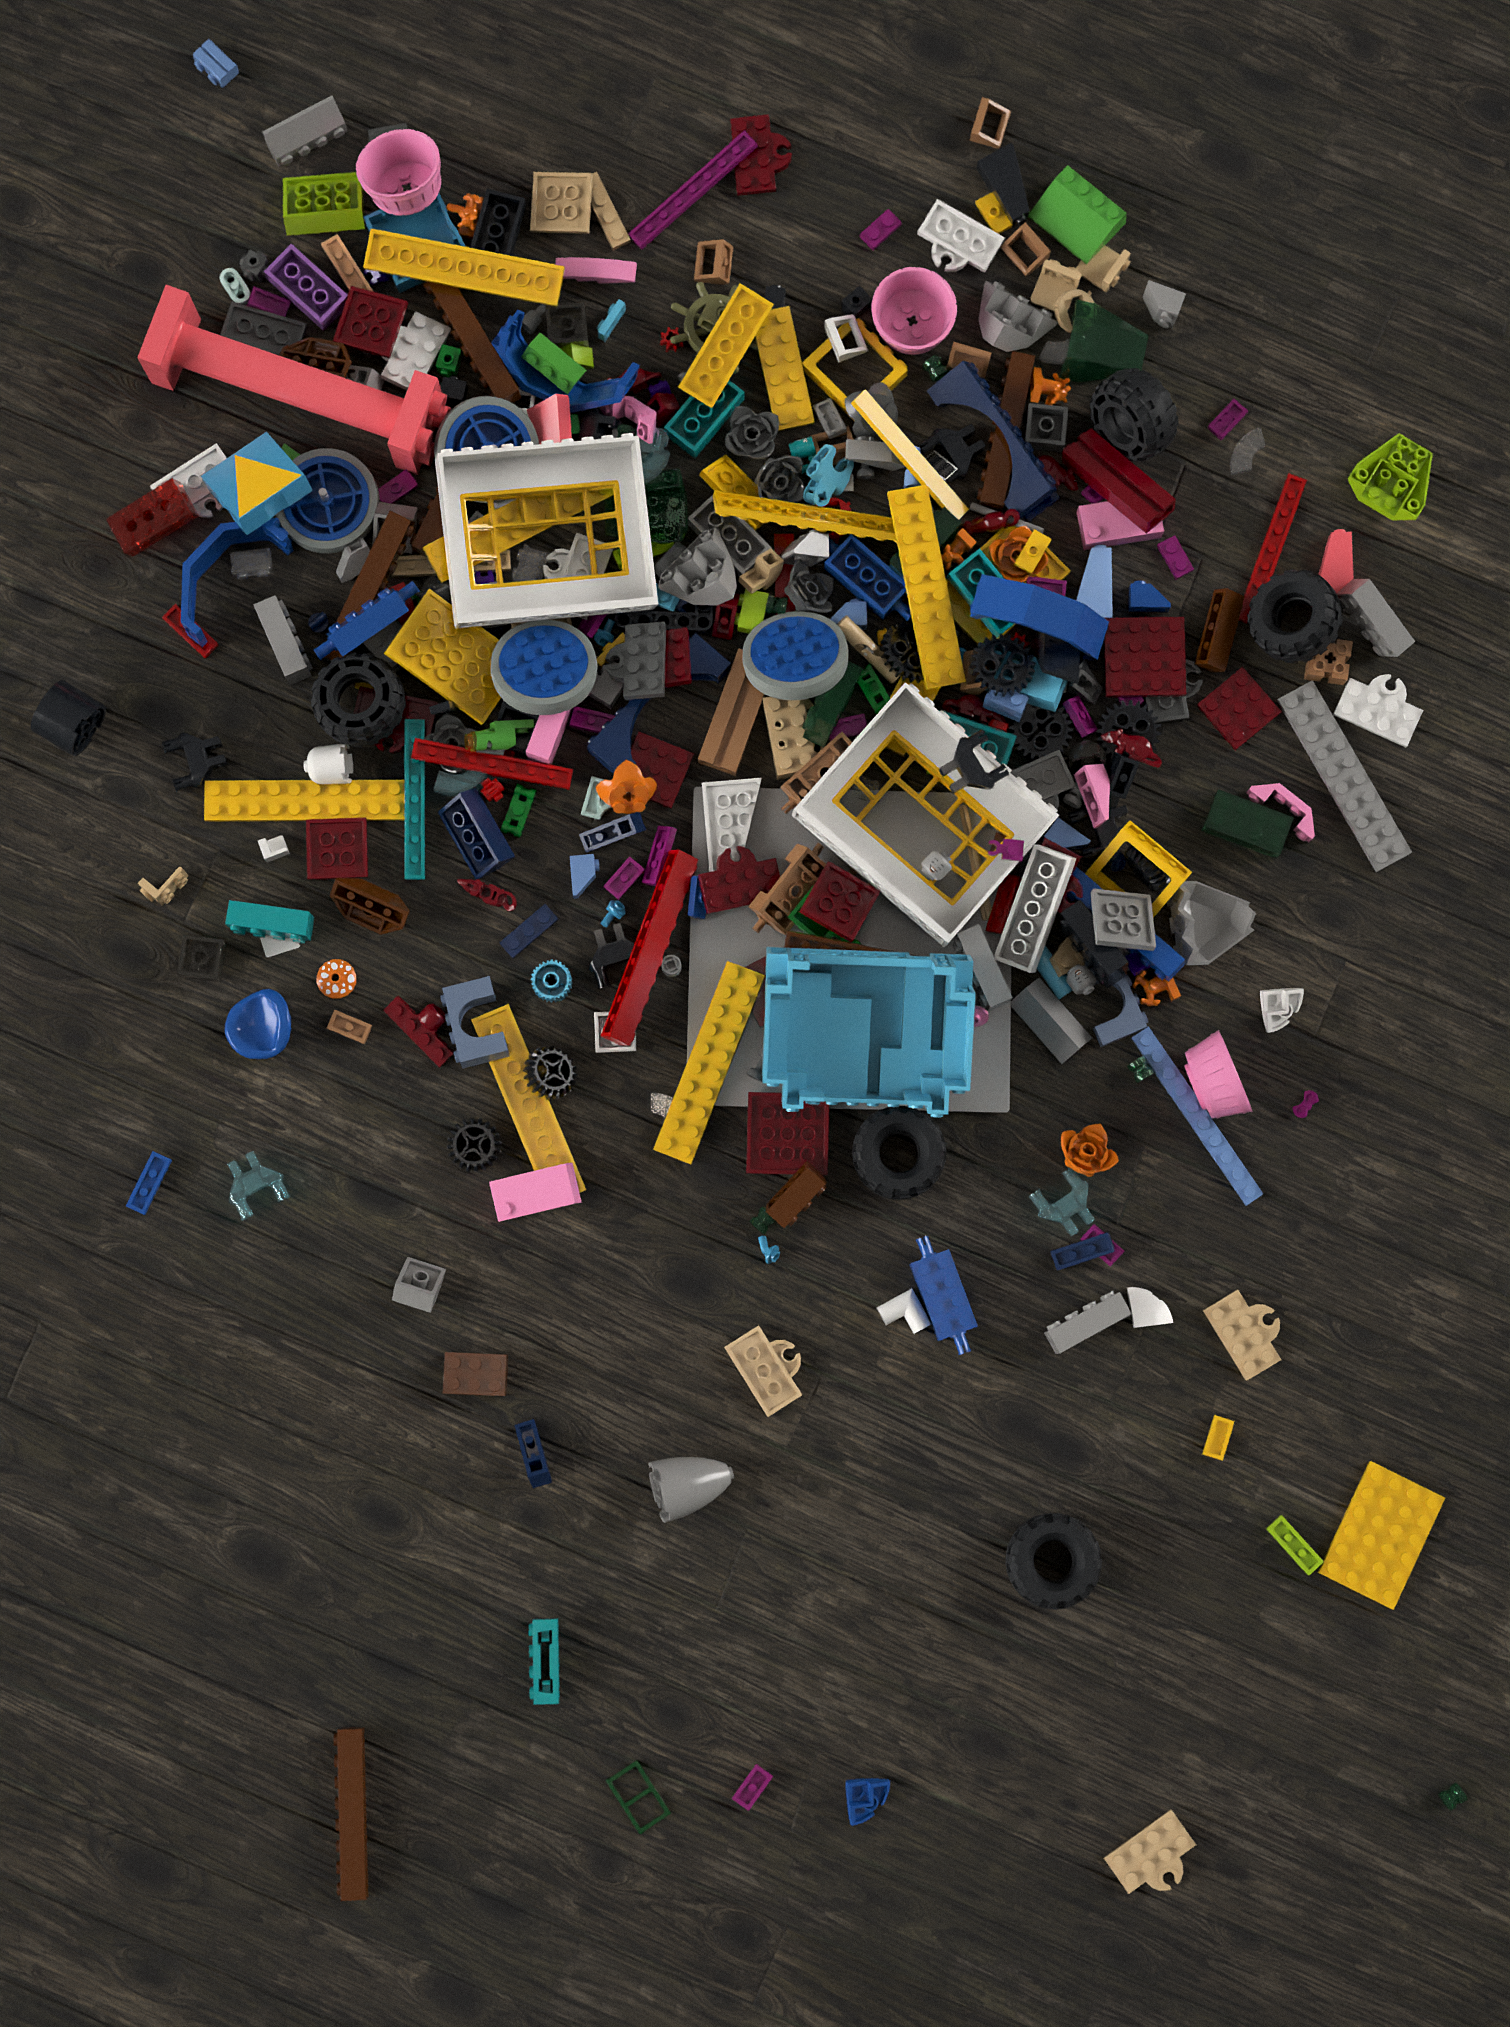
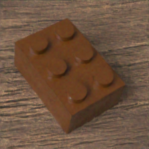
M806 1161L766 1204V1213L783 1228L787 1225L792 1226L798 1219V1213L801 1210L806 1211L812 1204L811 1199L815 1195L817 1197L820 1196L826 1189L825 1176L811 1163Z
M445 1352L443 1394L506 1396L508 1355Z

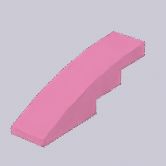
M556 258L555 264L565 267L563 279H576L578 282L597 281L599 284L635 282L637 268L636 262L600 258Z

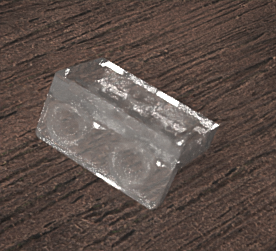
M524 544L523 549H520L518 552V568L514 567L512 573L514 582L542 580L543 565H546V557L549 554L529 548V545Z
M270 548L230 553L231 574L234 578L243 580L253 575L266 577L269 575L268 573H273Z

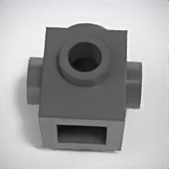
M249 250L247 255L244 254L240 261L243 275L247 279L255 280L259 283L266 277L264 271L269 266L267 256L260 251L254 252Z

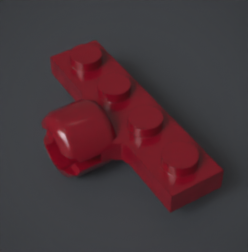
M396 996L383 1010L439 1068L454 1054V1051L437 1034V1030L446 1021L445 1013L435 1004L427 1005L417 1014L400 996Z

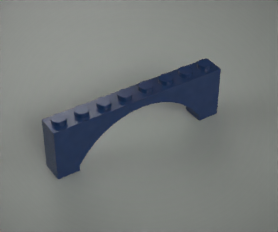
M962 361L929 388L927 392L938 407L945 408L949 404L970 406L986 414L1001 429L1009 445L1012 457L1011 487L1008 498L1004 503L1008 509H1016L1020 514V518H1022L1057 490L1054 485L1056 482L1043 469L1045 467L1043 462L1034 456L1032 446L1022 439L1021 436L1023 434L1017 426H1013L1009 413L1006 410H1002L998 397L995 394H991L988 389L989 384L977 374V367L972 362Z
M696 633L692 637L689 636L692 680H709L719 684L730 672L731 663ZM651 698L628 700L629 703L625 707H620L617 710L611 722L607 721L602 726V731L597 736H592L588 741V753L611 773L614 774L617 766L626 759L636 764L631 755L632 731L640 711Z

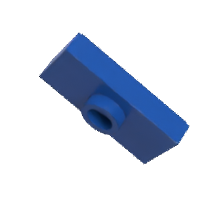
M692 876L688 916L705 919L706 909L698 876Z

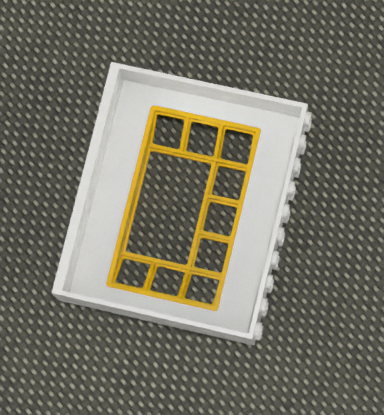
M633 433L622 434L619 438H613V435L601 436V439L595 440L593 437H583L581 441H574L572 438L561 440V443L546 440L538 445H534L533 442L521 443V446L503 444L501 448H493L492 445L482 446L480 450H473V447L461 448V451L453 452V449H443L441 453L437 454L435 466L455 629L653 610L658 605L639 436H633ZM613 488L615 511L592 515L589 492ZM582 493L584 516L560 518L557 495ZM550 496L553 519L529 521L525 498ZM519 499L521 522L497 524L494 501ZM466 501H486L490 524H469ZM616 518L619 540L594 544L592 522ZM573 523L586 524L591 575L503 583L498 530ZM469 531H490L493 554H472ZM620 548L622 570L598 574L595 552ZM473 561H494L497 584H476Z
M905 682L794 808L792 816L872 886L881 891L880 893L940 945L945 947L1019 862L1001 860L1002 854H997L996 856L987 855L988 851L973 841L974 837L986 824H989L1006 836L1005 839L1024 840V857L1057 819L1059 814L1056 813L1058 810L1052 804H1046L1041 800L1042 796L1037 791L1028 789L1026 787L1027 783L1022 778L1013 776L1010 773L1011 769L1007 765H1005V770H1008L1009 776L994 783L995 786L992 789L986 790L966 786L954 793L958 799L945 814H941L924 797L937 782L942 783L950 790L949 786L962 778L957 769L944 777L940 774L939 769L953 760L959 739L961 737L968 738V736L964 733L965 729L957 723L954 725L949 720L950 717L943 710L939 712L934 707L935 704L928 697L923 698L919 694L917 687L911 683L908 685ZM892 739L909 755V758L896 772H893L879 757V754ZM980 745L973 748V752L985 772L989 773L1001 765L995 760L996 756L989 750H983ZM873 761L890 778L876 795L859 780V777ZM913 761H916L933 776V779L919 794L900 778ZM894 783L899 785L962 840V843L950 856L951 860L949 863L952 866L951 870L967 882L953 898L948 897L934 886V883L937 881L936 879L933 881L926 879L861 822ZM853 784L870 799V802L857 817L851 814L839 801ZM962 803H965L982 818L968 836L949 821V817ZM967 846L986 858L985 862L972 876L953 863Z

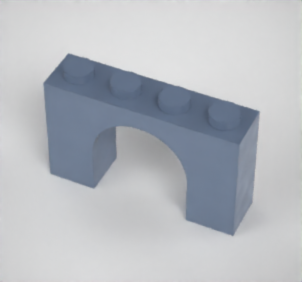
M1091 968L1090 970H1091V972L1093 973V975L1095 976L1096 973H1095V972L1093 971V969ZM1128 975L1112 985L1120 992L1123 999V1008L1120 1015L1093 1028L1100 1047L1144 1030L1147 1027V1016L1144 1011H1140L1138 1006L1140 1000L1136 993H1132L1130 988L1132 982Z
M490 976L442 988L444 995L440 996L442 1005L447 1007L448 1013L445 1014L448 1026L451 1025L453 1031L449 1035L451 1043L456 1044L457 1051H454L456 1063L460 1062L463 1069L510 1057L503 1032L484 1037H472L461 1029L462 1018L469 1009L496 1001Z

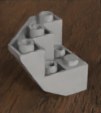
M988 281L985 282L978 320L983 339L992 346L1006 352L1028 348L1057 325L1058 322L1052 318L1053 314L1045 309L1041 311L1028 303V299L1021 295L1017 297L1004 289L1005 286L995 281L994 284Z
M717 527L703 531L661 574L658 584L660 590L693 605H720L734 598L737 587L734 564Z

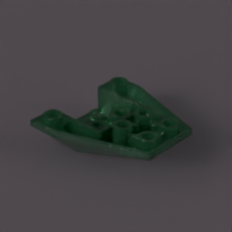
M1076 299L1072 320H1074L1067 355L1063 359L1060 378H1069L1075 382L1106 379L1115 372L1122 371L1125 368H1138L1141 371L1149 335L1096 303Z
M679 468L660 471L644 479L651 543L668 544L683 540L688 532L687 494ZM614 495L605 499V513L615 511ZM616 518L605 519V535L607 537L619 538Z

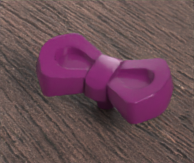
M1311 1090L1305 1091L1302 1103L1292 1108L1294 1115L1298 1118L1307 1117L1308 1110H1311L1312 1105L1319 1101L1317 1093Z

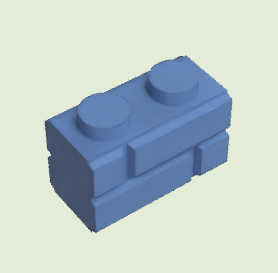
M210 39L193 53L194 65L201 72L205 70L209 74L207 77L214 85L218 83L221 87H225L239 73L237 65Z
M991 690L986 694L982 707L1020 722L1029 696L1019 694L1016 691L1013 696L1009 692H1006L1005 697L1002 696L1001 692H998L997 696H995L994 690Z

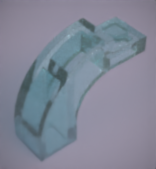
M656 427L651 451L642 460L644 483L658 476L665 468L670 457V452L664 449V447H667L669 436L662 428Z
M469 770L463 774L454 775L439 771L433 790L439 795L455 797L459 793L476 788L478 790L482 786L481 783L489 778L490 774Z

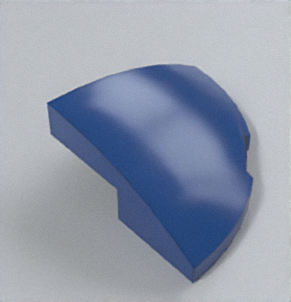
M866 1778L845 1780L847 1807L851 1826L863 1823L875 1815L873 1810L877 1808L879 1803L881 1805L885 1803L890 1789L889 1779Z

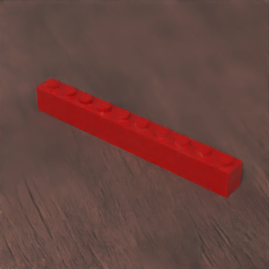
M669 850L601 1033V1037L618 1045L630 1046L635 1038V1030L642 1019V1011L649 1000V992L656 981L658 968L662 965L663 954L669 946L670 935L676 927L677 916L683 908V900L690 889L691 877L697 870L699 859L681 850Z

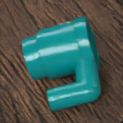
M811 436L789 444L791 456H797L801 459L808 457L809 462H811L812 458L816 455ZM809 464L802 466V473H806Z

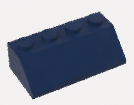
M476 788L459 793L438 811L440 818L475 879L487 876L503 867L515 857Z

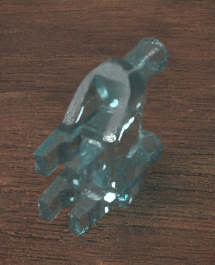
M253 1151L245 1154L252 1170L244 1174L237 1161L233 1160L228 1163L234 1177L229 1202L235 1205L242 1221L248 1219L247 1216L249 1218L254 1216L246 1201L247 1197L267 1186L272 1187L278 1202H282L284 1198L288 1199L290 1197L283 1183V1174L261 1166Z
M1069 1168L1062 1175L1071 1185L1072 1192L1053 1205L1047 1202L1040 1189L1028 1197L1039 1210L1038 1216L1040 1218L1061 1223L1068 1234L1073 1236L1079 1230L1071 1220V1216L1078 1212L1086 1225H1089L1095 1219L1086 1207L1088 1183L1082 1182L1076 1171Z

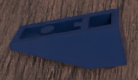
M635 812L583 832L579 836L587 853L645 831L646 828L640 812Z
M532 1419L516 1424L515 1429L532 1488L553 1483L535 1420Z

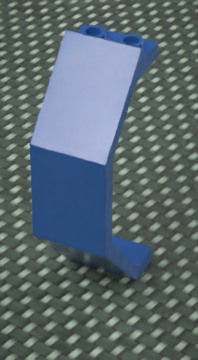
M517 310L513 316H509L505 325L500 328L499 333L491 342L522 391L542 400L554 394L567 395L521 357L528 344L521 335L525 312ZM632 362L621 378L590 384L579 381L568 394L570 413L621 402L636 381L640 365Z
M271 518L248 535L244 533L236 522L221 523L183 563L181 623L187 635L201 647L208 641L202 629L195 624L198 579L233 544L268 540L289 556L293 551L292 541L288 537L289 533L281 527L279 518Z
M984 574L981 575V579L976 587L975 598L970 606V617L975 619L992 618L1029 627L1070 643L1084 653L1083 658L1086 660H1098L1109 621L1086 604L1036 585Z

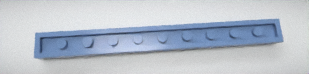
M1149 1026L1131 1038L1245 1206L1263 1195V1192L1206 1109L1202 1110L1197 1096Z

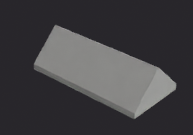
M1040 978L1032 982L1011 1001L1013 1010L1061 1064L1092 1039Z

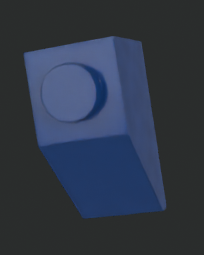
M1135 581L1134 584H1130L1128 588L1129 612H1168L1170 610L1171 603L1152 584H1146L1145 581Z

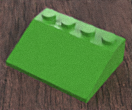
M1067 165L1053 180L1028 217L1087 265L1124 226L1127 213Z

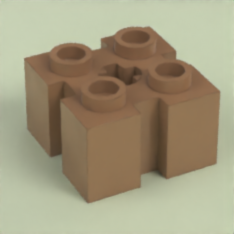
M1337 639L1326 647L1328 650L1322 655L1317 654L1313 656V660L1306 663L1304 680L1320 682L1322 678H1328V683L1344 685L1348 680L1350 667L1345 662L1351 657L1353 641Z

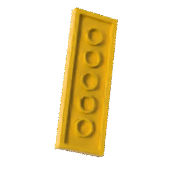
M740 283L678 388L712 408L774 304Z
M790 307L772 309L755 335L771 412L778 416V431L814 424L815 421Z

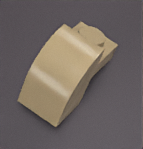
M770 548L756 557L754 568L739 576L738 582L751 594L761 588L766 590L779 577L784 560Z

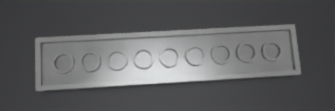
M1313 680L1277 700L1278 704L1375 872L1411 854L1410 847Z

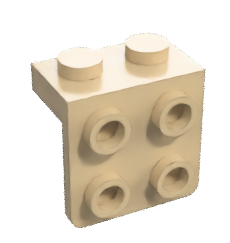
M1105 245L1087 265L1081 260L1076 269L1082 273L1081 277L1107 293L1110 287H1115L1119 281L1121 271L1125 272L1130 265L1129 257L1131 253L1124 249L1120 255Z
M1045 259L1030 302L1055 312L1053 304H1056L1058 298L1063 293L1077 289L1082 273L1074 267L1067 268L1062 266L1056 260L1049 261ZM1071 297V299L1064 301L1067 312L1073 297Z
M178 867L159 890L142 878L138 882L141 887L140 892L151 902L155 899L163 906L164 903L168 904L173 899V893L178 888L181 889L187 883L188 874L183 868Z

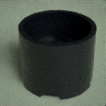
M60 680L48 690L36 708L31 721V731L68 754L78 756L91 743L92 739L90 738L94 735L97 727H101L106 714V706L67 681Z

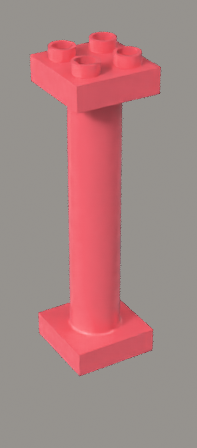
M165 285L137 357L152 384L174 391L182 368L388 438L387 444L396 468L407 469L408 472L418 475L422 464L428 466L432 464L435 457L434 442H432L435 427L439 428L444 417L451 411V407L446 406L447 394L442 393L437 377L415 370L405 398L398 397L200 329L198 327L201 318L189 293Z

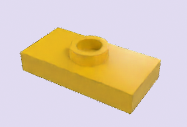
M993 192L975 202L992 231L1000 234L1012 227L1011 222Z
M1034 529L1014 565L1032 574L1052 539Z
M623 632L613 643L608 642L602 649L603 653L597 658V667L600 670L605 663H609L605 659L608 652L616 645L625 643V634Z
M1216 1415L1213 1416L1203 1455L1223 1461L1235 1421Z

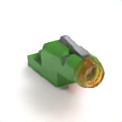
M534 719L494 721L490 723L489 729L471 731L469 734H465L466 750H471V752L503 755L505 750L516 745L515 730L516 734L528 733L529 729L534 728Z

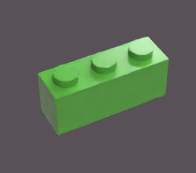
M541 333L528 345L521 356L567 395L587 371Z

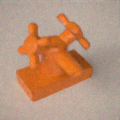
M468 193L463 197L464 200H467L465 207L448 203L447 210L459 214L462 220L458 223V232L462 238L472 240L484 198Z
M1033 367L1029 383L1031 402L1039 403L1040 395L1045 394L1047 395L1045 405H1053L1058 400L1067 403L1066 396L1071 387L1069 385L1066 386V384L1070 382V379L1066 378L1064 380L1059 378L1057 373L1053 374L1055 380L1042 377L1041 368Z
M963 528L956 534L955 540L950 545H946L943 549V554H941L942 563L945 565L946 571L951 568V562L960 565L965 561L961 555L965 551L969 552L976 544V541Z
M1146 970L1137 975L1132 984L1134 989L1140 984L1147 993L1146 999L1141 998V1005L1157 1006L1160 1000H1154V995L1165 990L1171 1002L1181 997L1173 978L1169 982L1165 978L1161 980L1159 977L1148 981L1144 978V975L1147 973Z

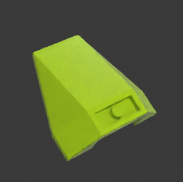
M1398 433L1358 462L1348 481L1360 502L1390 520H1416L1426 504L1433 453Z

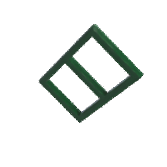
M637 1760L611 1778L606 1779L610 1789L640 1835L671 1814ZM636 1766L649 1788L625 1803L612 1782ZM652 1791L665 1812L640 1828L628 1806Z

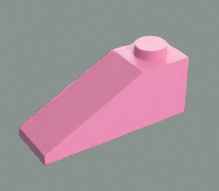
M1104 764L1085 765L1074 774L1093 827L1098 828L1109 819L1110 780Z

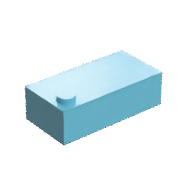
M994 651L996 654L1002 655L1000 651ZM1010 651L1007 652L1003 663L999 666L998 672L994 676L995 679L998 678L1003 666L1006 664L1011 654ZM1034 657L1032 661L1036 662L1032 669L1035 670V673L1032 676L1031 683L1027 682V688L1022 687L1019 694L1029 696L1028 704L1056 712L1068 681L1043 673L1036 657ZM1012 660L1015 664H1020L1018 660ZM1003 676L1006 680H1011L1009 676Z

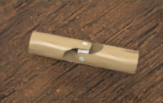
M847 615L837 623L843 631L846 640L890 684L901 676L895 677V670L889 672L891 666L884 665L887 659L881 658L884 652L880 651V648Z

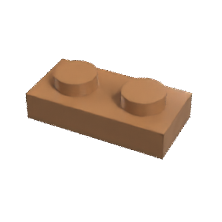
M334 1010L327 1029L365 1044L372 1025Z

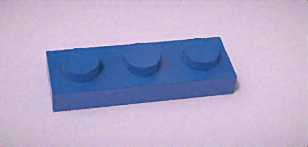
M152 1151L126 1207L146 1215L172 1162L171 1159Z

